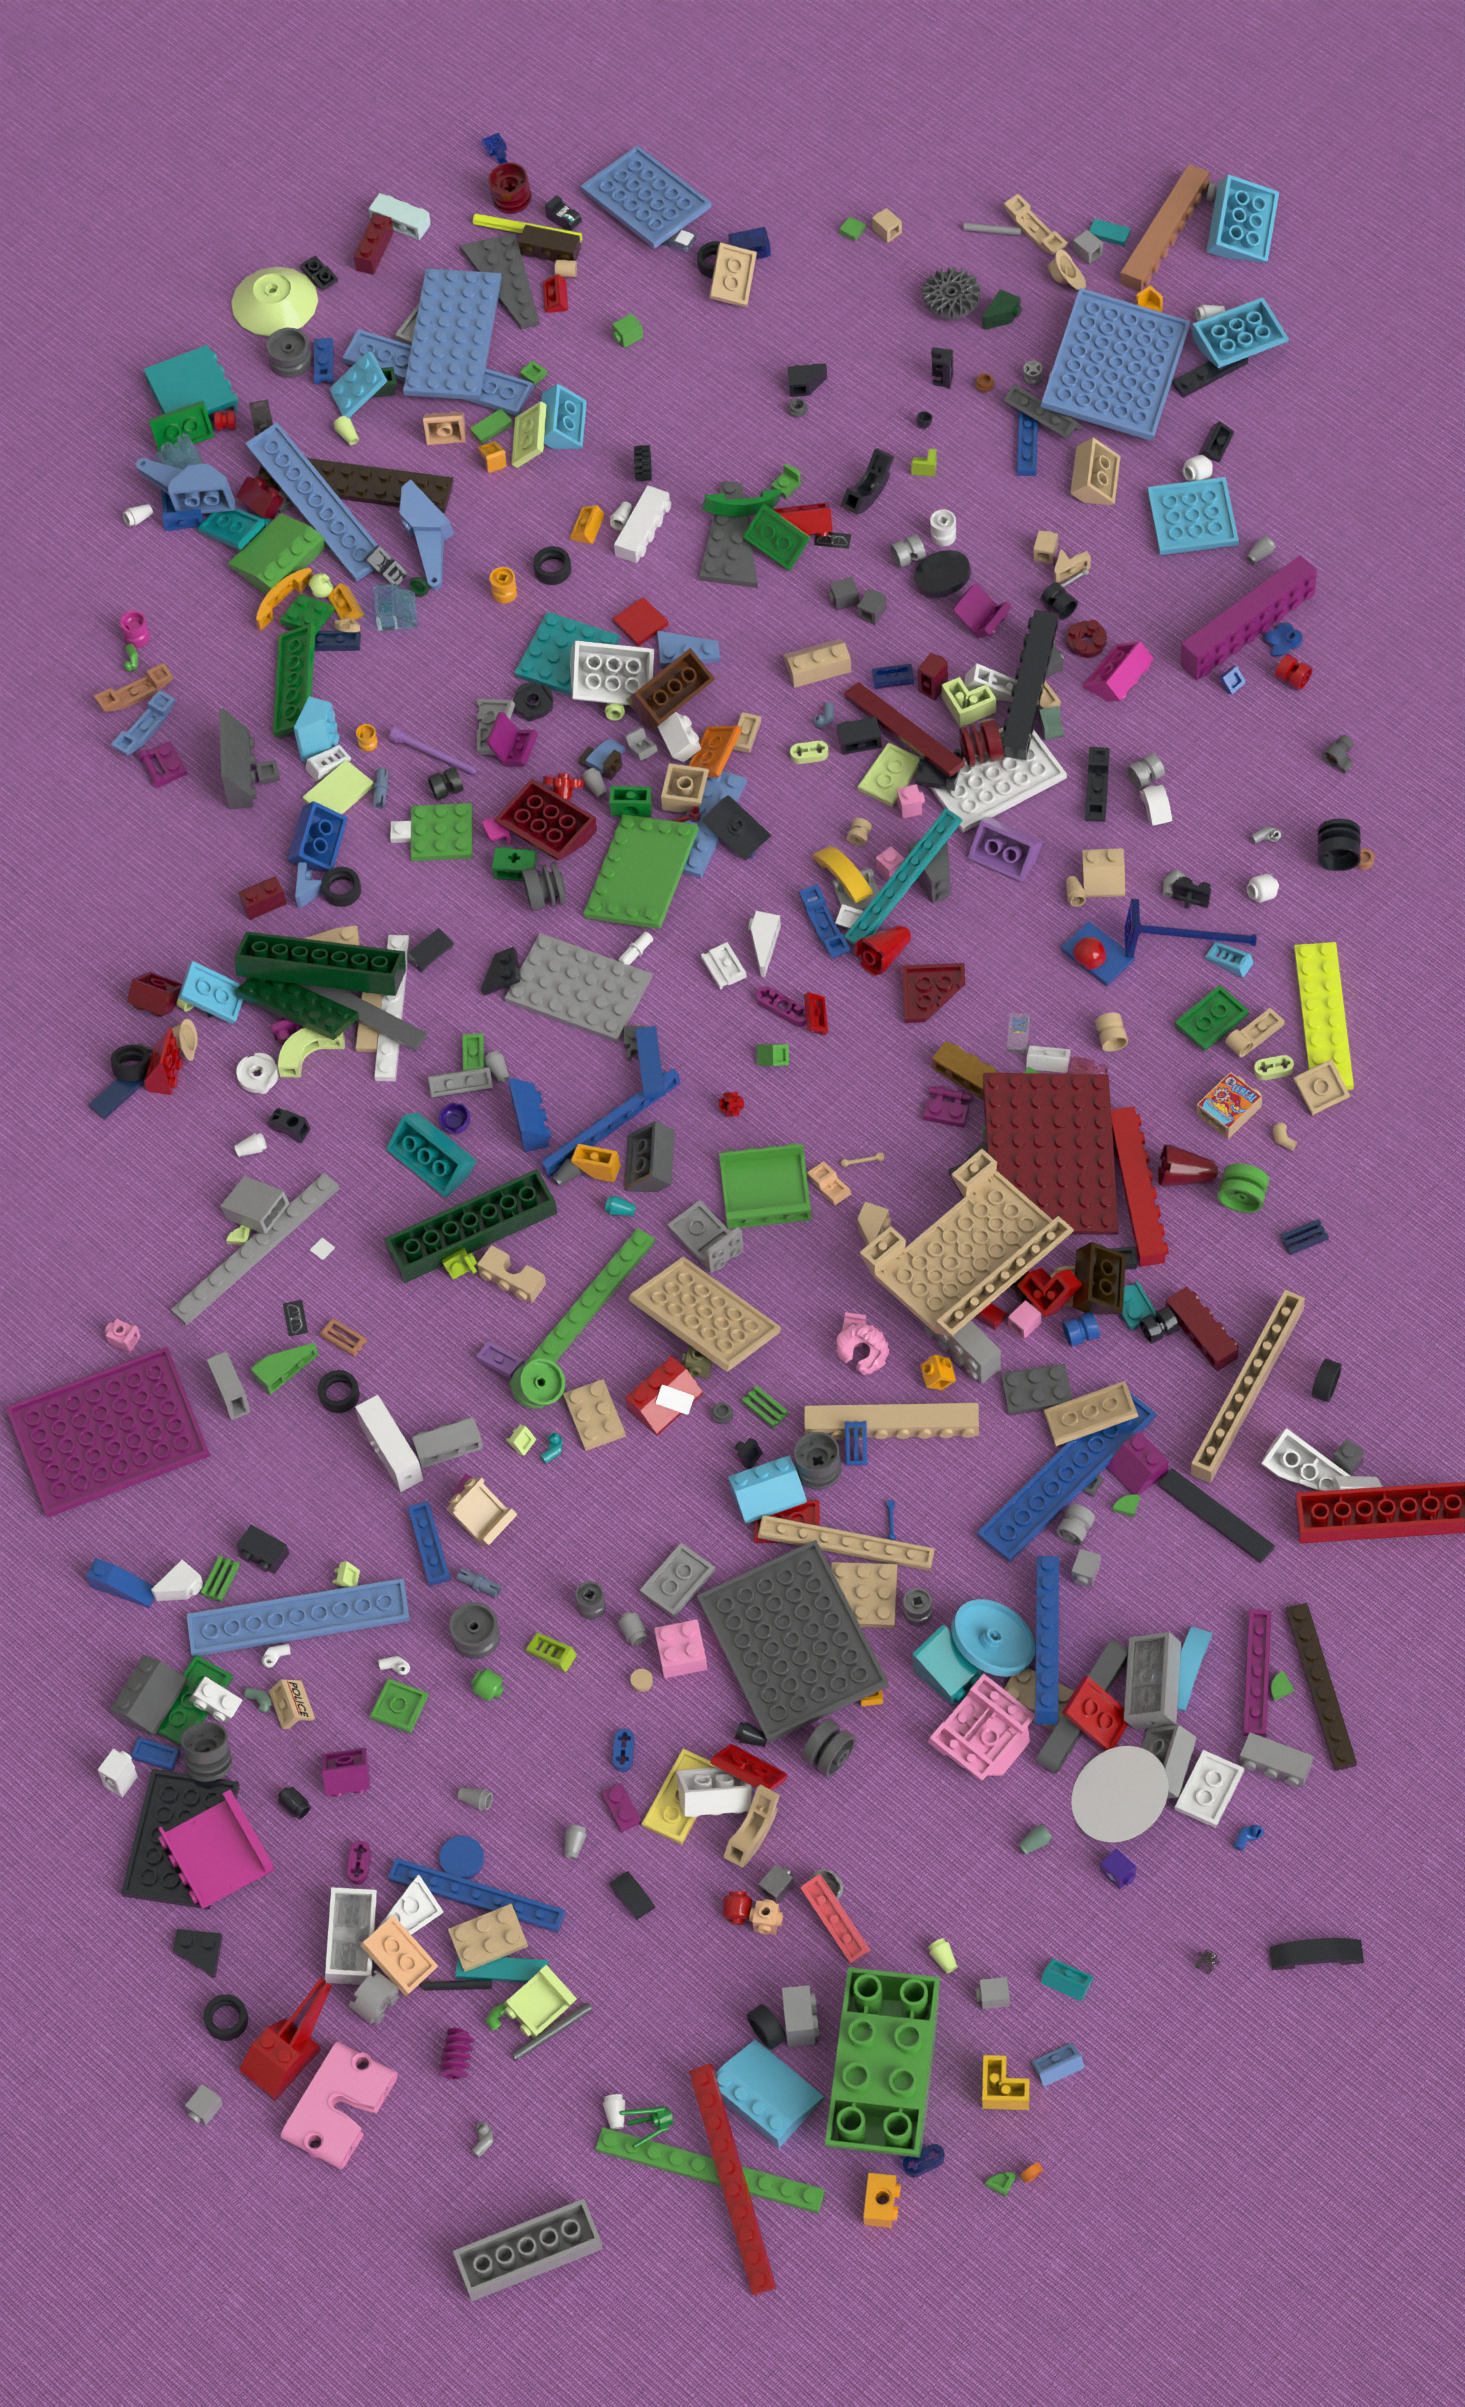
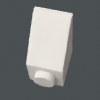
M181 1560L151 1591L156 1601L188 1600L192 1595L198 1594L204 1584L201 1575L185 1561Z

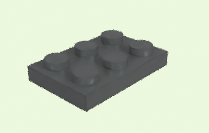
M1065 1364L1001 1374L1009 1416L1042 1411L1072 1400Z

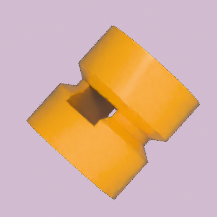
M507 567L494 569L489 577L493 599L500 604L512 602L517 597L514 572Z

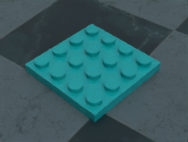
M547 611L514 672L515 677L528 682H535V684L539 685L542 683L549 687V689L572 696L570 654L574 642L583 641L618 645L620 635Z

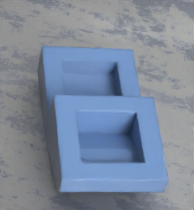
M607 739L585 760L586 765L596 768L597 771L603 774V763L611 752L615 749L622 755L626 747L611 739Z

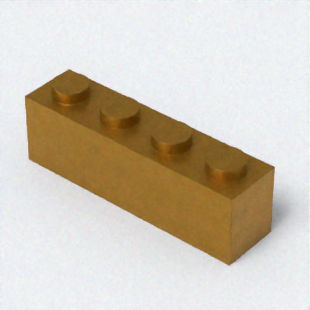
M947 1040L932 1057V1069L983 1100V1073H999L992 1065H986L974 1054L966 1053L959 1045L952 1044Z

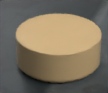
M637 1669L632 1673L630 1681L634 1690L646 1692L652 1687L653 1677L648 1670Z

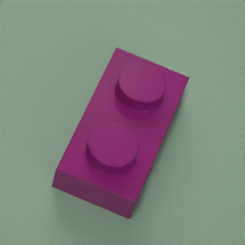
M622 1783L601 1792L621 1833L641 1824V1819Z

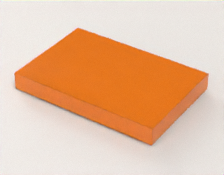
M707 726L699 743L702 749L693 755L688 766L709 769L707 778L720 777L742 731L740 726Z

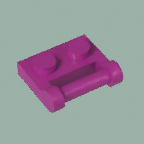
M171 741L150 750H142L138 754V758L145 764L155 787H161L188 774ZM151 759H157L165 773L164 775H159Z

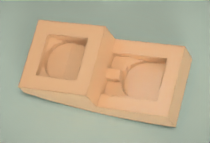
M824 1161L807 1172L811 1181L834 1206L851 1195L850 1188L837 1178L836 1172Z

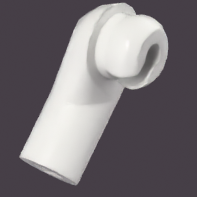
M289 1644L269 1647L262 1657V1664L270 1668L275 1665L280 1656L290 1655Z

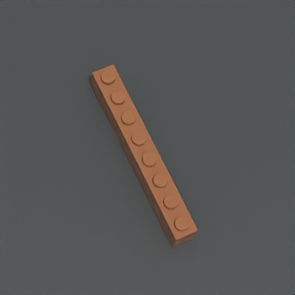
M1190 164L1187 166L1122 269L1121 285L1139 292L1149 285L1152 274L1158 271L1162 258H1166L1169 247L1175 244L1179 231H1183L1186 220L1192 217L1196 204H1200L1204 191H1208L1209 183L1211 182L1209 180V171Z

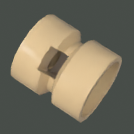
M1106 1013L1096 1019L1095 1026L1100 1035L1099 1039L1104 1051H1118L1128 1044L1127 1034L1123 1029V1021L1119 1013Z

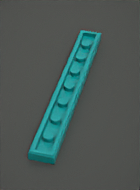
M947 808L943 810L844 935L845 939L855 945L859 939L872 935L961 824L963 820Z

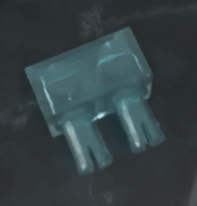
M183 433L182 437L179 435L177 438L178 442L173 445L169 442L165 443V446L161 445V451L155 454L156 462L180 469H185L189 465L202 464L200 452L186 433Z

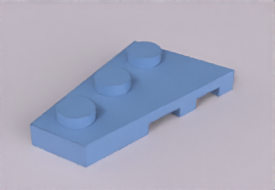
M657 631L661 668L667 667L689 648L693 650L703 664L720 662L719 642L716 640Z

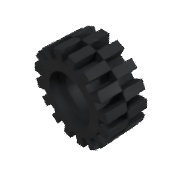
M650 445L634 446L636 481H652Z

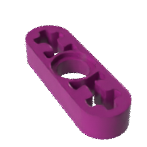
M763 986L757 990L756 1000L759 1006L797 1027L807 1025L805 1006L771 987ZM769 995V998L762 999V996ZM780 1003L788 1004L786 1010H779L777 1006ZM801 1014L804 1015V1018H803V1017L796 1018V1015H798V1016H800Z

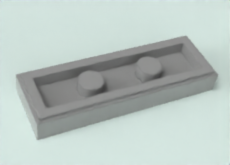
M490 1066L428 1076L431 1098L493 1088Z

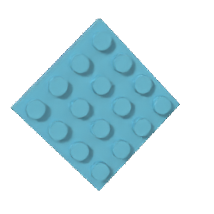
M1226 477L1148 487L1147 492L1160 555L1239 545Z

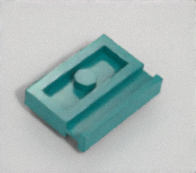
M1139 1281L1131 1286L1124 1287L1123 1313L1120 1314L1129 1330L1132 1331L1140 1327L1139 1319L1149 1314L1154 1316L1156 1311Z

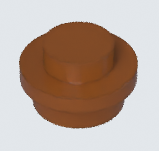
M987 373L980 374L975 380V387L981 392H988L994 388V379Z

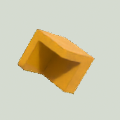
M1150 285L1136 294L1135 305L1162 312L1163 296Z

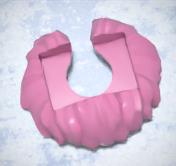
M858 1323L856 1325L851 1324L848 1329L839 1333L836 1339L839 1358L844 1363L853 1359V1349L856 1344L862 1342L869 1346L870 1353L868 1357L860 1360L856 1366V1371L861 1372L862 1375H870L886 1364L885 1360L889 1354L888 1342H886L883 1332H880L878 1328H875L873 1325L868 1326L866 1323L863 1325Z

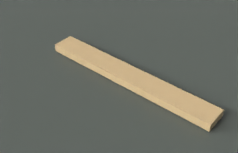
M762 1515L758 1538L803 1546L817 1540L823 1551L931 1571L935 1548Z

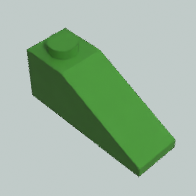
M314 1343L268 1355L263 1360H258L251 1369L254 1380L271 1395L319 1355L317 1347Z

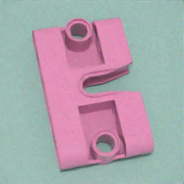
M336 2042L281 2132V2138L307 2151L311 2157L320 2158L340 2170L343 2169L364 2134L361 2132L362 2128L345 2113L334 2108V2105L338 2102H344L354 2108L377 2114L395 2084L398 2073L371 2059L367 2053H359L340 2042ZM361 2063L369 2064L368 2067L363 2070L358 2069V2066ZM314 2141L321 2142V2145L317 2148L310 2147Z

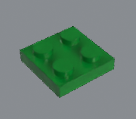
M299 594L280 618V623L292 629H297L311 623L316 627V635L335 611L334 605Z

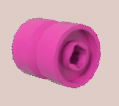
M139 611L125 613L121 618L120 624L126 644H133L135 648L144 646L150 638L145 616Z

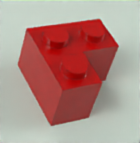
M1043 1268L1030 1271L1017 1286L1042 1315L1047 1317L1058 1313L1083 1284L1070 1269L1058 1272L1051 1278Z

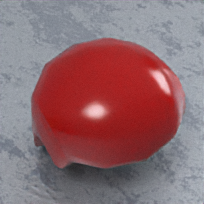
M1094 937L1082 938L1073 949L1076 962L1084 965L1088 970L1099 968L1107 957L1102 942Z

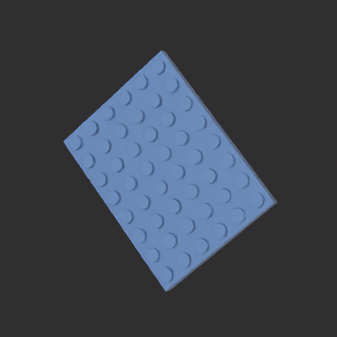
M1080 288L1040 407L1153 441L1191 321Z

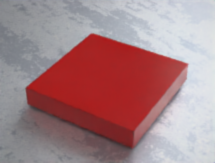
M644 597L613 618V623L637 647L656 635L657 631H661L669 626L668 620Z

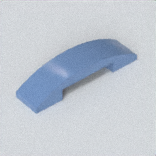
M159 690L147 703L148 709L127 732L122 731L111 743V747L125 755L138 750L162 725L176 702L175 698Z

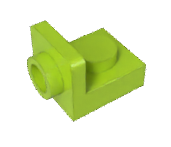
M465 1248L442 1260L453 1280L470 1270L473 1274L477 1272L475 1268L477 1261L472 1252L468 1254Z

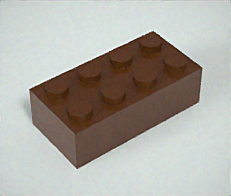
M689 648L628 697L626 701L650 731H652L713 682L715 678L693 650Z

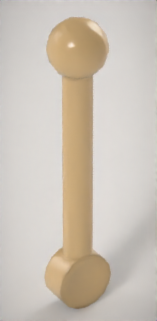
M877 1153L876 1156L854 1160L843 1159L841 1165L847 1167L850 1164L873 1160L882 1162L884 1154Z

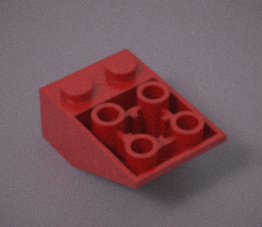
M168 1028L154 1045L144 1080L147 1092L172 1095L173 1088L177 1087L178 1070L182 1069L183 1058L180 1057L177 1037L174 1036L172 1028Z

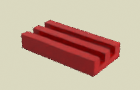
M807 992L804 994L807 1031L811 1032L814 1030V1033L818 1034L821 1032V1035H826L828 1033L825 997Z

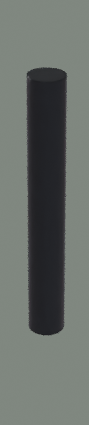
M492 1980L423 1982L424 1991L492 1989Z

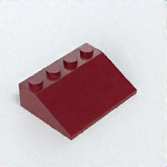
M532 778L494 819L495 823L557 861L584 846L597 832L596 817Z

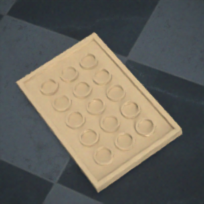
M685 1257L680 1258L631 1293L629 1297L630 1302L726 1372L778 1335L781 1330L779 1325Z

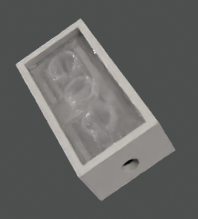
M1170 1632L1129 1638L1124 1720L1135 1730L1176 1725L1181 1642Z

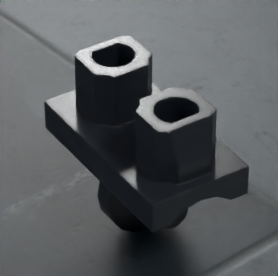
M1183 876L1180 881H1175L1172 898L1185 902L1184 908L1189 909L1191 904L1208 908L1211 885L1206 882L1200 883L1199 886L1193 885L1190 878Z

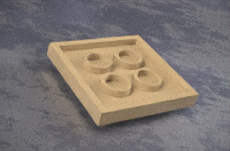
M831 1562V1570L860 1627L895 1628L897 1564Z

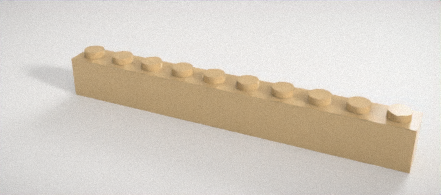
M1285 1290L1191 1463L1192 1476L1211 1484L1304 1310V1297Z

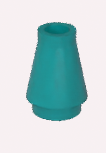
M609 1195L604 1211L608 1212L609 1215L634 1217L637 1205L616 1195Z

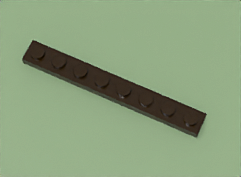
M1308 1603L1286 1607V1615L1334 1770L1338 1771L1357 1766V1761Z

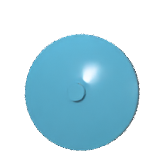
M985 1599L972 1600L962 1605L953 1617L951 1632L957 1648L971 1664L980 1670L996 1676H1014L1023 1672L1033 1660L1035 1641L1031 1630L1018 1614L1005 1605Z

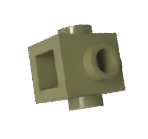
M689 1345L688 1353L683 1352L681 1364L685 1365V1368L692 1377L709 1379L713 1362Z

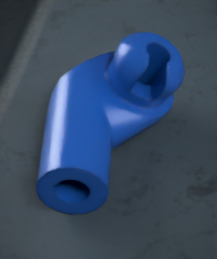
M1259 1825L1243 1827L1237 1835L1233 1848L1243 1851L1248 1841L1256 1840L1263 1836V1828Z

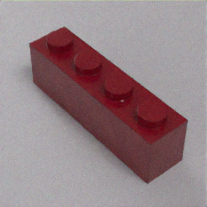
M1186 1286L1166 1299L1165 1306L1171 1309L1179 1327L1216 1371H1219L1238 1358L1239 1346L1235 1339L1229 1338L1224 1326L1214 1320L1210 1309L1200 1303V1299L1194 1291L1191 1292Z

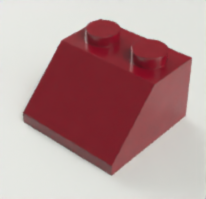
M148 972L132 979L127 1003L132 1004L136 1009L148 1010L154 1016L163 1017L173 1011L183 984Z

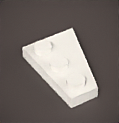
M419 1874L377 1929L394 1915L412 1935L444 1913Z

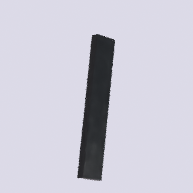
M1173 1468L1158 1483V1487L1260 1564L1275 1549L1273 1543Z

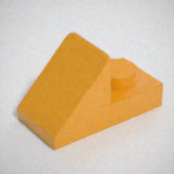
M496 441L477 447L480 456L485 461L488 473L506 467L505 451Z

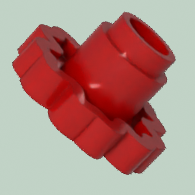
M558 773V776H543V784L552 785L553 792L570 801L573 788H582L584 779L570 777V774Z

